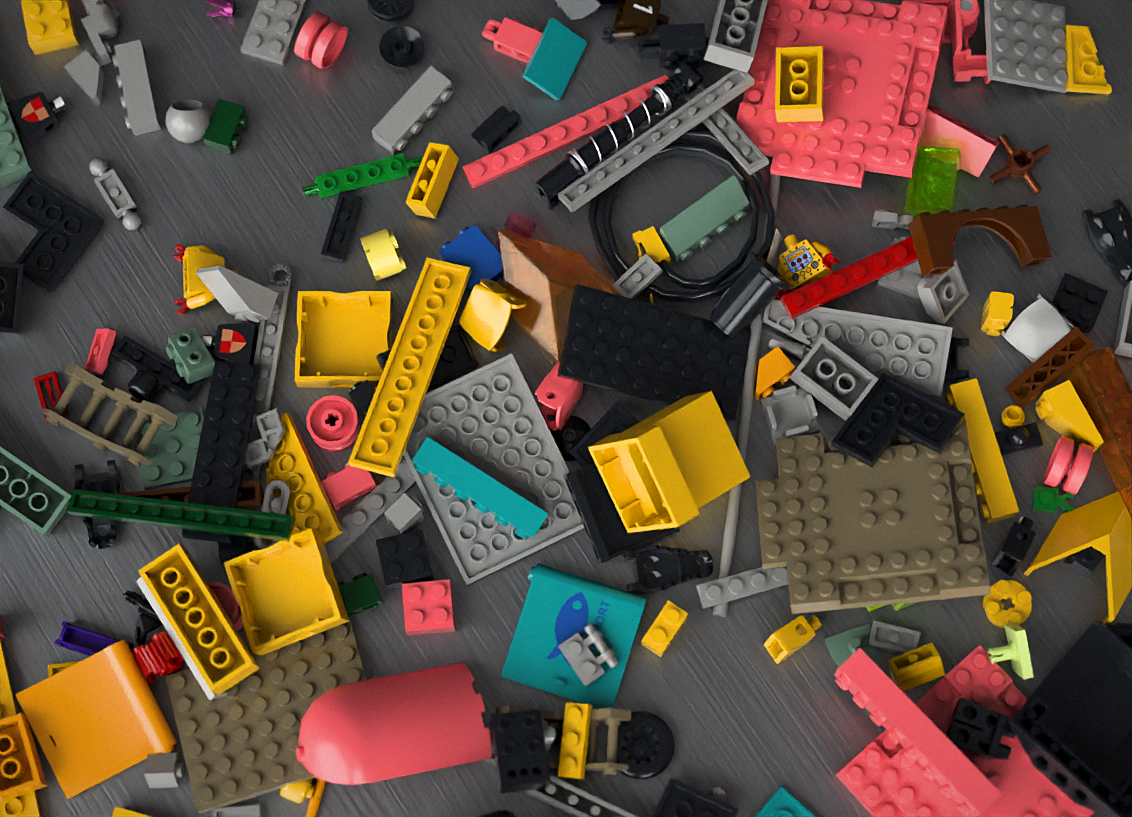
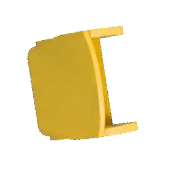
M481 279L480 284H476L473 287L460 316L459 323L462 329L468 332L477 343L487 350L493 352L503 351L506 349L507 343L500 338L508 324L511 309L524 308L526 300L490 279Z

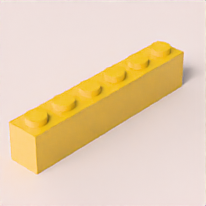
M977 378L949 385L947 393H945L946 404L965 414L976 496H980L982 503L980 504L981 515L987 519L988 523L1015 517L1019 513V508Z

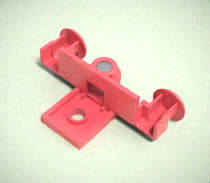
M904 0L907 2L948 7V18L942 44H952L954 82H967L973 76H984L985 84L991 82L987 74L986 51L984 55H971V49H969L968 41L974 35L978 25L980 6L977 0Z

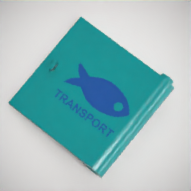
M540 563L536 567L532 566L528 576L531 584L501 677L589 704L599 709L613 708L647 597ZM592 623L596 630H600L603 634L602 639L608 648H612L615 652L614 656L619 664L611 669L606 661L600 666L605 674L585 687L558 646L576 633H579L583 640L588 638L589 635L584 628ZM594 643L588 647L595 658L601 655Z

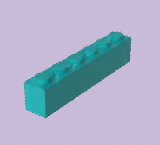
M426 437L412 459V463L415 464L413 469L424 476L427 473L435 477L434 482L445 489L447 485L456 490L454 492L455 496L465 502L467 498L475 502L474 507L484 514L489 511L496 516L494 518L496 522L504 527L508 524L516 529L514 533L525 540L528 537L534 538L548 515L541 508L429 437Z

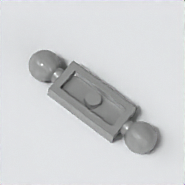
M93 159L90 162L89 168L92 174L99 176L94 179L98 189L116 218L119 219L124 216L123 225L125 228L136 230L141 225V218L137 213L131 212L137 208L114 169L107 172L108 165L104 159Z

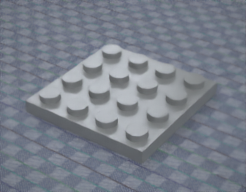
M984 0L988 79L1061 93L1067 92L1068 75L1066 73L1067 55L1065 53L1064 27L1066 26L1065 7L1034 0Z

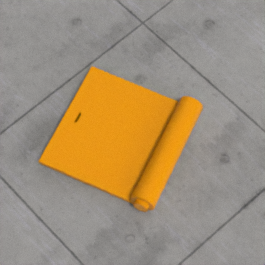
M125 639L15 694L67 799L145 760L148 754L170 753L175 750L173 745L177 741Z

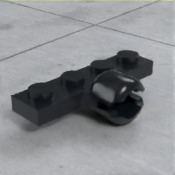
M126 335L111 352L112 357L136 370V374L128 383V389L134 397L141 401H151L159 389L166 388L190 402L203 385L202 380L188 384L185 378L180 377L175 364Z

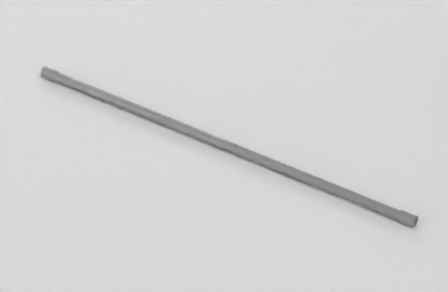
M770 172L768 193L775 211L776 220L781 175L771 174ZM766 210L764 216L761 247L766 239L768 220ZM764 310L751 322L750 326L751 332L736 445L744 463ZM742 483L730 489L718 579L731 576ZM729 602L714 606L713 615L727 617Z

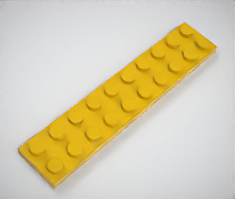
M426 258L348 461L350 466L395 477L471 275L470 267Z

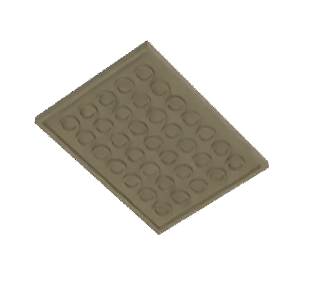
M350 619L349 622L265 655L253 654L249 650L260 668L229 688L230 692L225 697L209 700L191 669L165 676L199 814L281 789L294 783L316 778L305 768L302 762L298 761L296 755V748L299 747L301 722L310 705L327 690L343 684L367 680Z

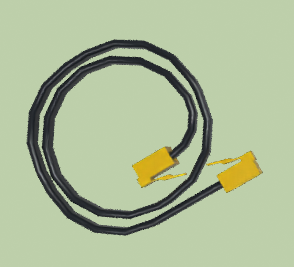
M689 130L675 140L708 142L730 153L710 131ZM670 144L615 182L607 194L603 223L612 255L618 266L626 273L631 266L622 257L611 227L614 200L627 178L648 162L675 154L705 157L727 168L732 175H735L746 191L752 210L750 236L737 259L715 276L701 280L688 279L673 272L669 267L671 265L670 255L654 226L642 232L639 230L632 234L639 250V259L643 257V252L644 255L647 254L662 269V273L670 282L684 289L702 290L695 293L665 291L650 283L643 291L650 294L653 305L652 295L663 301L692 304L722 296L740 273L730 281L720 286L718 285L742 267L756 243L759 206L751 181L732 159L706 146ZM756 171L750 176L761 194L768 216L766 239L758 252V255L765 259L773 240L775 211L767 186L759 172ZM598 194L590 200L588 221L597 252L615 283L620 278V275L602 244L596 224L600 196Z

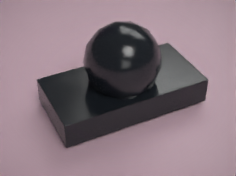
M1036 422L1014 426L1010 429L994 433L1002 456L1043 445Z

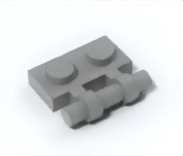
M592 623L584 628L589 635L588 638L583 640L579 633H576L558 646L585 687L605 674L600 666L606 661L611 669L619 664L614 656L615 652L612 648H608L602 639L603 634L600 630L597 631ZM593 643L601 653L597 658L593 656L588 648Z

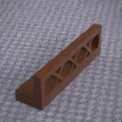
M1076 326L1004 389L1024 409L1089 353L1095 345Z

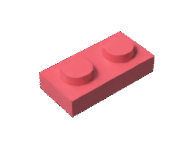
M109 328L96 330L84 370L92 375H103L108 366L107 360L110 351L115 344L116 331Z

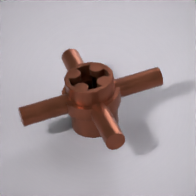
M1006 134L1001 135L998 141L1009 157L1005 168L988 177L991 184H995L1010 175L1015 179L1024 178L1034 195L1040 193L1042 188L1031 172L1034 167V161L1051 152L1050 146L1046 144L1034 152L1026 148L1015 149ZM1023 162L1026 164L1023 167L1018 166V164H1022Z

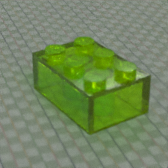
M919 146L913 177L909 178L905 204L906 215L914 216V220L916 215L923 212H930V214H937L945 210H949L950 213L955 212L962 162L960 149Z

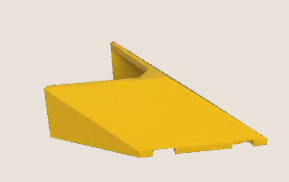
M1132 486L1078 507L1073 511L1061 514L1023 573L1028 576L1035 569L1091 546L1105 555L1108 614L1103 620L1104 624H1109L1115 619L1132 588Z

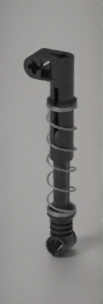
M689 61L680 65L668 80L651 87L652 96L643 102L638 97L641 104L628 115L622 110L625 117L619 122L606 123L607 127L595 136H589L590 140L577 150L573 148V151L568 152L562 162L534 183V194L548 210L558 206L561 203L558 193L577 178L587 174L591 167L601 164V160L610 153H616L618 146L623 142L631 141L634 138V129L637 127L648 128L652 115H664L666 111L674 107V103L681 96L696 90L704 81L702 74ZM661 108H662L663 110H665V111H664L663 113H661V114L656 113V112L659 111ZM647 119L649 120L647 126H641L643 122ZM632 132V137L627 139V135Z

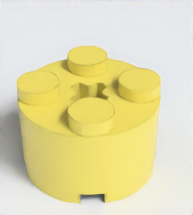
M385 228L360 238L376 281L406 269L404 260L399 249H397L399 247L391 228Z

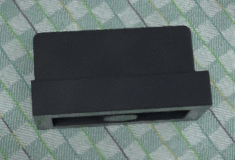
M500 106L471 133V138L490 154L521 125V116L515 110L510 113L504 106Z

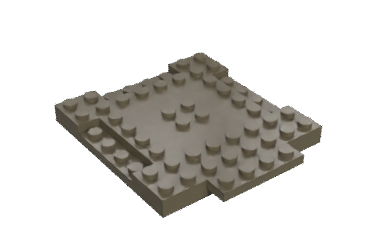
M966 420L962 422L940 454L898 433L873 468L832 447L831 441L834 437L823 438L822 433L775 438L779 478L755 481L763 569L787 566L792 614L990 595Z

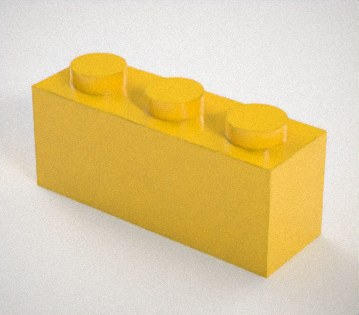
M431 142L428 144L405 201L416 215L436 218L459 161V158L449 145Z

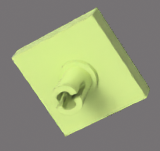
M1014 622L1005 623L1004 627L1008 645L988 648V654H991L989 656L991 664L1010 659L1012 670L1023 679L1033 678L1025 629Z

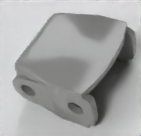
M1041 292L1037 294L1038 300L1025 308L1012 322L1008 330L1003 329L1001 331L1002 336L1033 363L1076 327Z

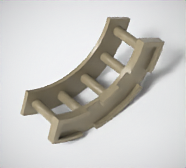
M68 364L64 372L70 375V383L53 411L42 408L40 412L47 416L45 420L55 426H58L60 423L77 434L93 441L91 445L101 451L107 448L128 458L127 460L138 467L141 464L150 466L152 462L143 457L160 426H164L165 423L174 425L178 417L160 405L142 400L140 403L134 400L135 397L118 388H115V390L108 386L106 388L102 386L103 380L77 365ZM85 384L94 389L92 392L94 395L77 424H74L61 415L78 386ZM107 396L116 401V408L101 434L97 436L87 431L85 427L101 400H105ZM130 408L137 411L136 415L138 416L121 445L119 446L108 441L124 411H128ZM151 418L152 423L135 451L130 450L129 448L143 424Z
M508 705L496 707V714L539 708ZM616 708L591 710L585 771H604L605 775H618L619 771L629 769V765L617 764L618 726L621 725V721L631 720L630 710ZM554 709V712L541 711V717L545 721L559 722V726L563 730L565 709ZM600 722H606V725H608L607 763H595L597 727L600 726ZM548 763L549 770H555L558 775L559 763Z

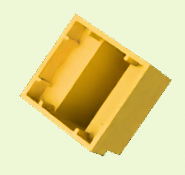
M712 391L685 396L624 432L609 435L588 447L628 533L679 527L699 515L698 508L751 477Z

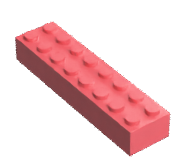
M861 648L838 668L834 674L837 678L835 682L844 691L848 689L854 695L853 701L860 708L863 709L865 707L871 713L870 718L879 727L883 725L889 731L887 736L896 745L900 743L906 749L904 752L912 762L915 763L917 761L923 767L922 772L931 781L935 779L941 785L940 791L948 799L953 798L959 804L957 808L965 817L980 816L1002 795Z

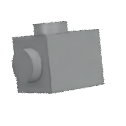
M177 753L147 755L144 775L149 788H172L179 786L180 777L184 775V765L182 762H179Z

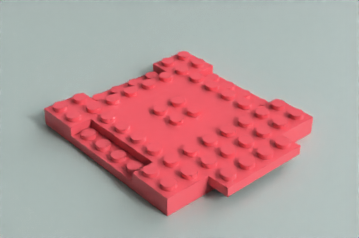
M768 0L749 73L753 77L755 84L745 90L743 101L739 105L736 123L765 156L773 157L770 168L771 174L859 188L862 187L865 171L912 178L948 18V7L902 1V5L865 0ZM823 46V121L777 122L775 113L776 48Z
M980 645L915 703L945 736L949 724L952 723L951 718L957 700L960 698L1008 716L1007 720L1009 721L1027 701V698L1012 683L1013 680L996 662L991 664L990 655ZM887 729L836 774L839 780L873 817H965L957 808L959 804L953 798L948 799L940 791L941 785L935 779L933 781L928 779L922 772L923 767L917 761L914 763L904 753L906 749L900 743L896 745L887 736L889 732ZM1002 735L1000 743L1011 747L1008 760L995 758L988 760L959 749L1002 794L978 817H1090L1094 813V811L1073 802L1032 765L1017 736L1012 739Z

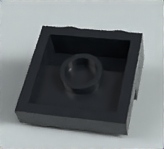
M1065 273L1052 303L1082 333L1089 334L1095 325L1108 291Z

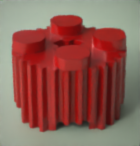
M165 631L152 637L153 642H150V644L146 646L142 644L132 651L148 684L157 682L155 678L158 676H168L177 673L182 668L181 663L184 661V658L170 635H166Z

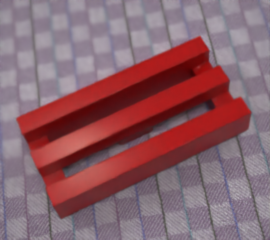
M56 371L33 378L42 408L48 409L41 381L45 382L53 410L57 403L49 380L50 378H53L59 399L63 394ZM67 406L61 416L66 417L70 415Z

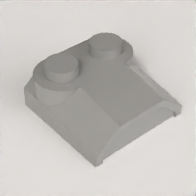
M953 259L954 266L944 274L934 275L933 277L925 276L918 283L917 289L927 315L937 323L945 324L970 295L959 270L957 259Z

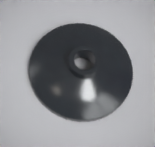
M396 26L384 33L380 40L379 50L381 57L388 65L395 68H408L421 59L424 52V42L421 35L415 29L408 26ZM400 48H405L406 51L403 52V53H400V52H399V49H400Z
M570 416L562 430H550L564 461L577 460L569 452L591 429L583 419L577 416ZM567 433H572L574 437L573 439L568 440L565 438V435Z

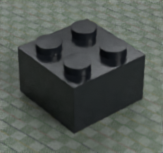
M422 529L376 540L385 586L388 591L402 588V584L434 580Z

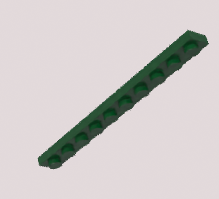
M73 489L67 512L70 515L290 541L295 522L293 515Z

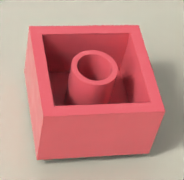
M450 579L402 584L405 630L408 636L455 631Z

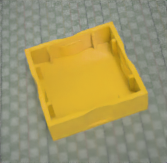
M298 291V343L295 354V383L298 388H352L356 383L360 381L363 383L366 380L373 387L377 388L383 371L376 356L392 349L393 298L391 291H356L352 293Z
M310 528L292 535L290 541L280 540L268 548L254 550L224 562L233 594L240 605L242 622L253 654L265 655L349 622L320 531Z

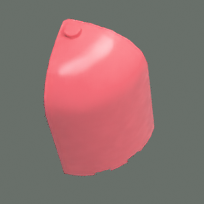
M464 662L343 684L327 690L310 705L301 722L299 747L296 748L297 759L303 763L310 773L319 779L331 783L351 785L372 783L491 758V741L489 727L484 728L481 713L485 712L481 694H475L473 689L475 680Z

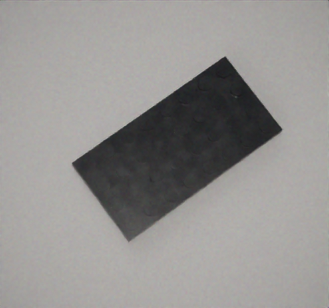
M577 284L574 287L557 376L666 405H671L685 396L712 391L724 419L732 422L736 417L751 331L743 329L731 338L718 328L712 320Z

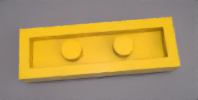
M566 703L558 777L584 779L592 705Z

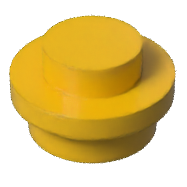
M1010 405L1003 410L1001 420L1004 425L1011 428L1021 426L1025 421V414L1019 406Z

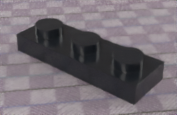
M340 191L321 251V257L344 263L363 199L361 196Z

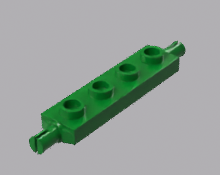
M404 153L317 175L315 177V184L302 187L304 196L318 193L321 199L339 195L340 191L348 193L409 177L410 169L420 166L422 158L420 156L408 160Z

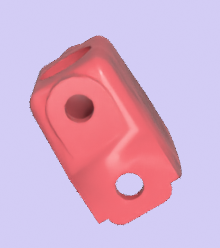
M560 361L548 373L535 392L538 401L542 403L539 410L548 428L552 431L562 430L583 394V383L557 376ZM554 415L555 420L548 421L547 416Z

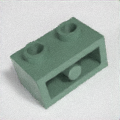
M194 327L168 336L167 355L170 359H174L180 377H184L188 384L213 374L215 361Z

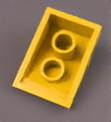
M1070 380L1045 391L1035 403V410L1039 418L1044 419L1045 423L1059 434L1074 439L1076 446L1082 442L1094 446L1095 453L1104 443Z

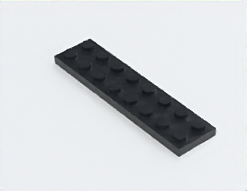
M215 360L188 503L237 509L261 379V365ZM182 529L181 534L185 539L230 543L232 534Z

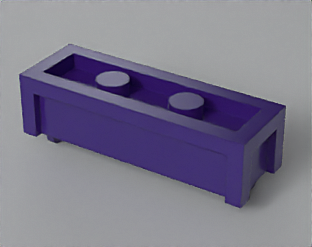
M63 621L62 632L59 639H56L55 644L92 656L121 640ZM126 641L132 652L134 645Z

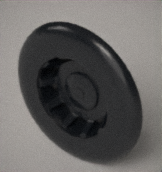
M636 711L631 712L630 721H621V725L618 726L617 764L629 765V769L619 771L620 773L629 778L641 780L655 777L667 768L672 760L675 744L672 731L663 719L650 712ZM641 727V730L635 732L634 728ZM647 728L651 730V732L647 733L644 731V729ZM628 731L631 732L629 737L625 736ZM654 734L658 738V740L654 741L652 737ZM622 740L626 741V746H621ZM655 745H660L659 751H655ZM623 751H627L629 756L625 757ZM655 755L656 757L651 761L650 757ZM632 758L636 760L637 763L635 764L629 760ZM640 761H647L646 764H640Z

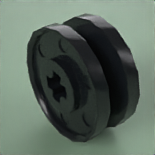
M367 0L372 16L379 22L388 25L398 24L406 20L414 8V0Z

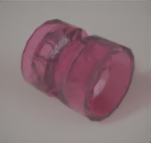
M510 213L504 224L506 230L500 232L496 243L500 248L509 253L523 255L528 245L527 238H531L536 224L523 215Z

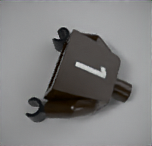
M620 0L613 28L616 30L613 32L608 27L604 28L602 33L610 34L608 38H601L603 43L611 44L615 38L616 40H630L644 37L653 31L655 26L659 27V25L668 24L669 16L659 13L661 0Z

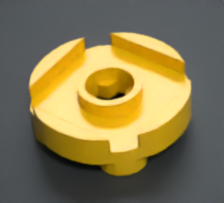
M1000 580L990 587V595H984L982 604L988 620L995 626L1005 629V623L1014 622L1020 625L1025 622L1031 613L1032 596L1020 583L1012 580ZM1009 598L1012 600L1013 608L1009 607L1005 610L1001 600Z

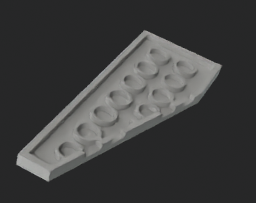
M773 300L765 308L763 322L813 348L820 337L823 336L878 379L882 373H885L929 396L941 398L953 327L825 307H817L791 319L780 300Z

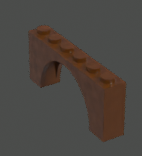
M1022 204L1015 208L1001 206L992 210L984 207L976 211L962 209L950 213L949 210L941 211L937 214L923 212L916 215V219L908 224L922 276L942 275L954 266L952 257L954 238L960 228L969 226L985 228L1000 236L1013 250L1020 267L1040 266L1052 258L1037 206L1028 207L1027 204Z

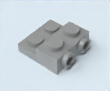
M907 237L894 238L892 245L907 239ZM916 261L880 278L877 285L921 300L917 287L918 283L925 276H922L919 262Z

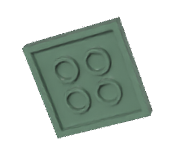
M202 407L173 413L178 417L174 425L165 423L164 426H160L143 456L152 463L150 466L144 464L140 466L145 490L192 481L205 415ZM151 418L145 421L136 436L137 447L152 423Z

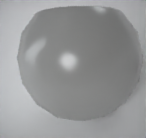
M180 100L172 103L167 110L165 123L167 130L173 138L184 143H193L203 138L211 118L209 111L203 103L196 100Z

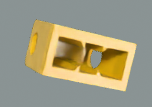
M800 615L774 632L763 645L775 662L779 664L809 643L816 635L815 630L821 627V622L815 615L807 619Z

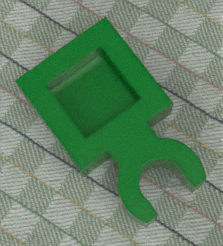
M1034 486L1032 511L1056 513L1057 507H1060L1064 512L1073 511L1074 507L1066 505L1065 499L1073 500L1075 495L1065 493L1061 496L1058 495L1059 488Z

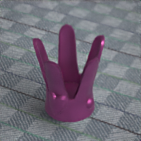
M207 0L209 4L224 9L208 11L206 13L208 16H228L233 18L235 10L241 11V9L236 8V0Z

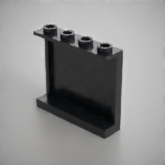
M595 463L563 475L598 564L622 555L623 551H631L670 534L680 532L679 527L628 533Z

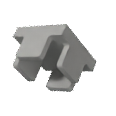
M796 385L774 391L771 397L761 399V406L774 445H776L775 438L819 433L820 430L816 421L818 414L811 393L808 394L803 388L797 389Z

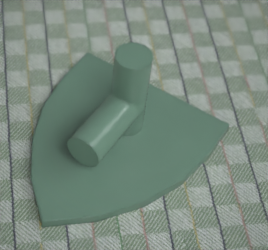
M869 623L824 638L830 655L839 667L859 648L875 663L876 647L867 645L871 631Z

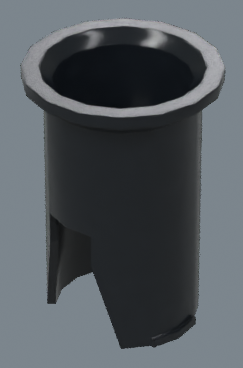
M755 252L750 254V264L730 284L711 312L712 316L710 319L731 338L761 314L782 290L787 289L789 291L792 288L791 284L771 264Z

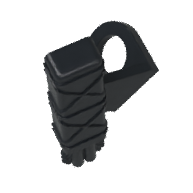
M126 591L123 594L125 600L132 603V605L139 606L138 612L141 614H139L135 628V639L137 645H142L145 643L147 634L163 626L147 598L143 599L142 595L139 596L136 592Z

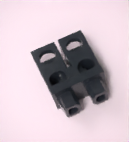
M964 698L957 700L951 718L952 723L949 724L946 737L958 749L988 760L994 758L1008 760L1011 747L1001 744L1000 741L1002 735L1012 739L1016 735L1009 725L1008 716Z

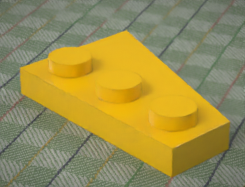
M1066 25L1064 27L1065 53L1067 55L1066 73L1068 75L1066 91L1110 94L1112 88L1105 79L1104 74L1106 72L1097 58V49L1089 28Z

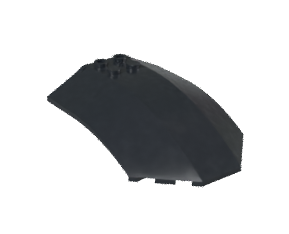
M1095 621L1009 721V725L1029 756L1032 765L1073 802L1105 817H1132V624L1116 623L1115 625L1104 624L1103 621Z

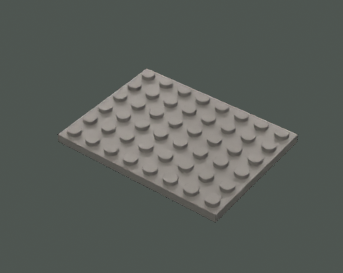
M512 353L425 395L403 455L466 585L584 528L563 475L570 473ZM426 437L431 438L547 512L548 515L534 538L528 537L526 540L514 533L516 529L511 525L502 526L494 520L496 516L489 511L484 514L474 507L475 502L468 498L466 502L454 495L456 490L447 485L445 489L434 482L435 477L427 473L424 476L413 469L415 464L412 463V459Z

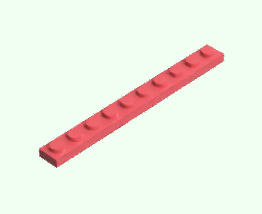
M663 75L463 166V171L472 189L593 135L607 127L606 123L619 122L625 117L622 110L628 115L641 104L638 97L643 102L652 96L651 87L664 83L668 80L667 75Z

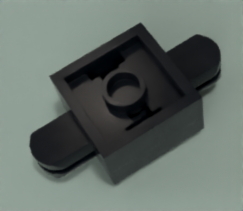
M705 23L659 25L658 39H641L637 42V57L640 59H659V68L666 70H675L687 61L696 69L704 67V57L710 38L705 37Z

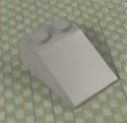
M220 265L197 269L196 274L226 312L235 316L236 321L248 323L249 321L260 322V320L270 319L278 295L277 292Z

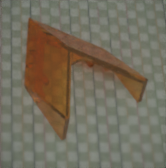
M498 229L504 286L526 300L524 308H512L510 315L554 365L560 361L562 354L554 297L565 288L574 290L577 284L622 295L579 253Z

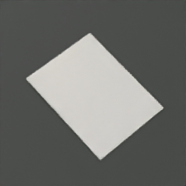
M777 228L767 258V262L774 268L776 267L784 240Z

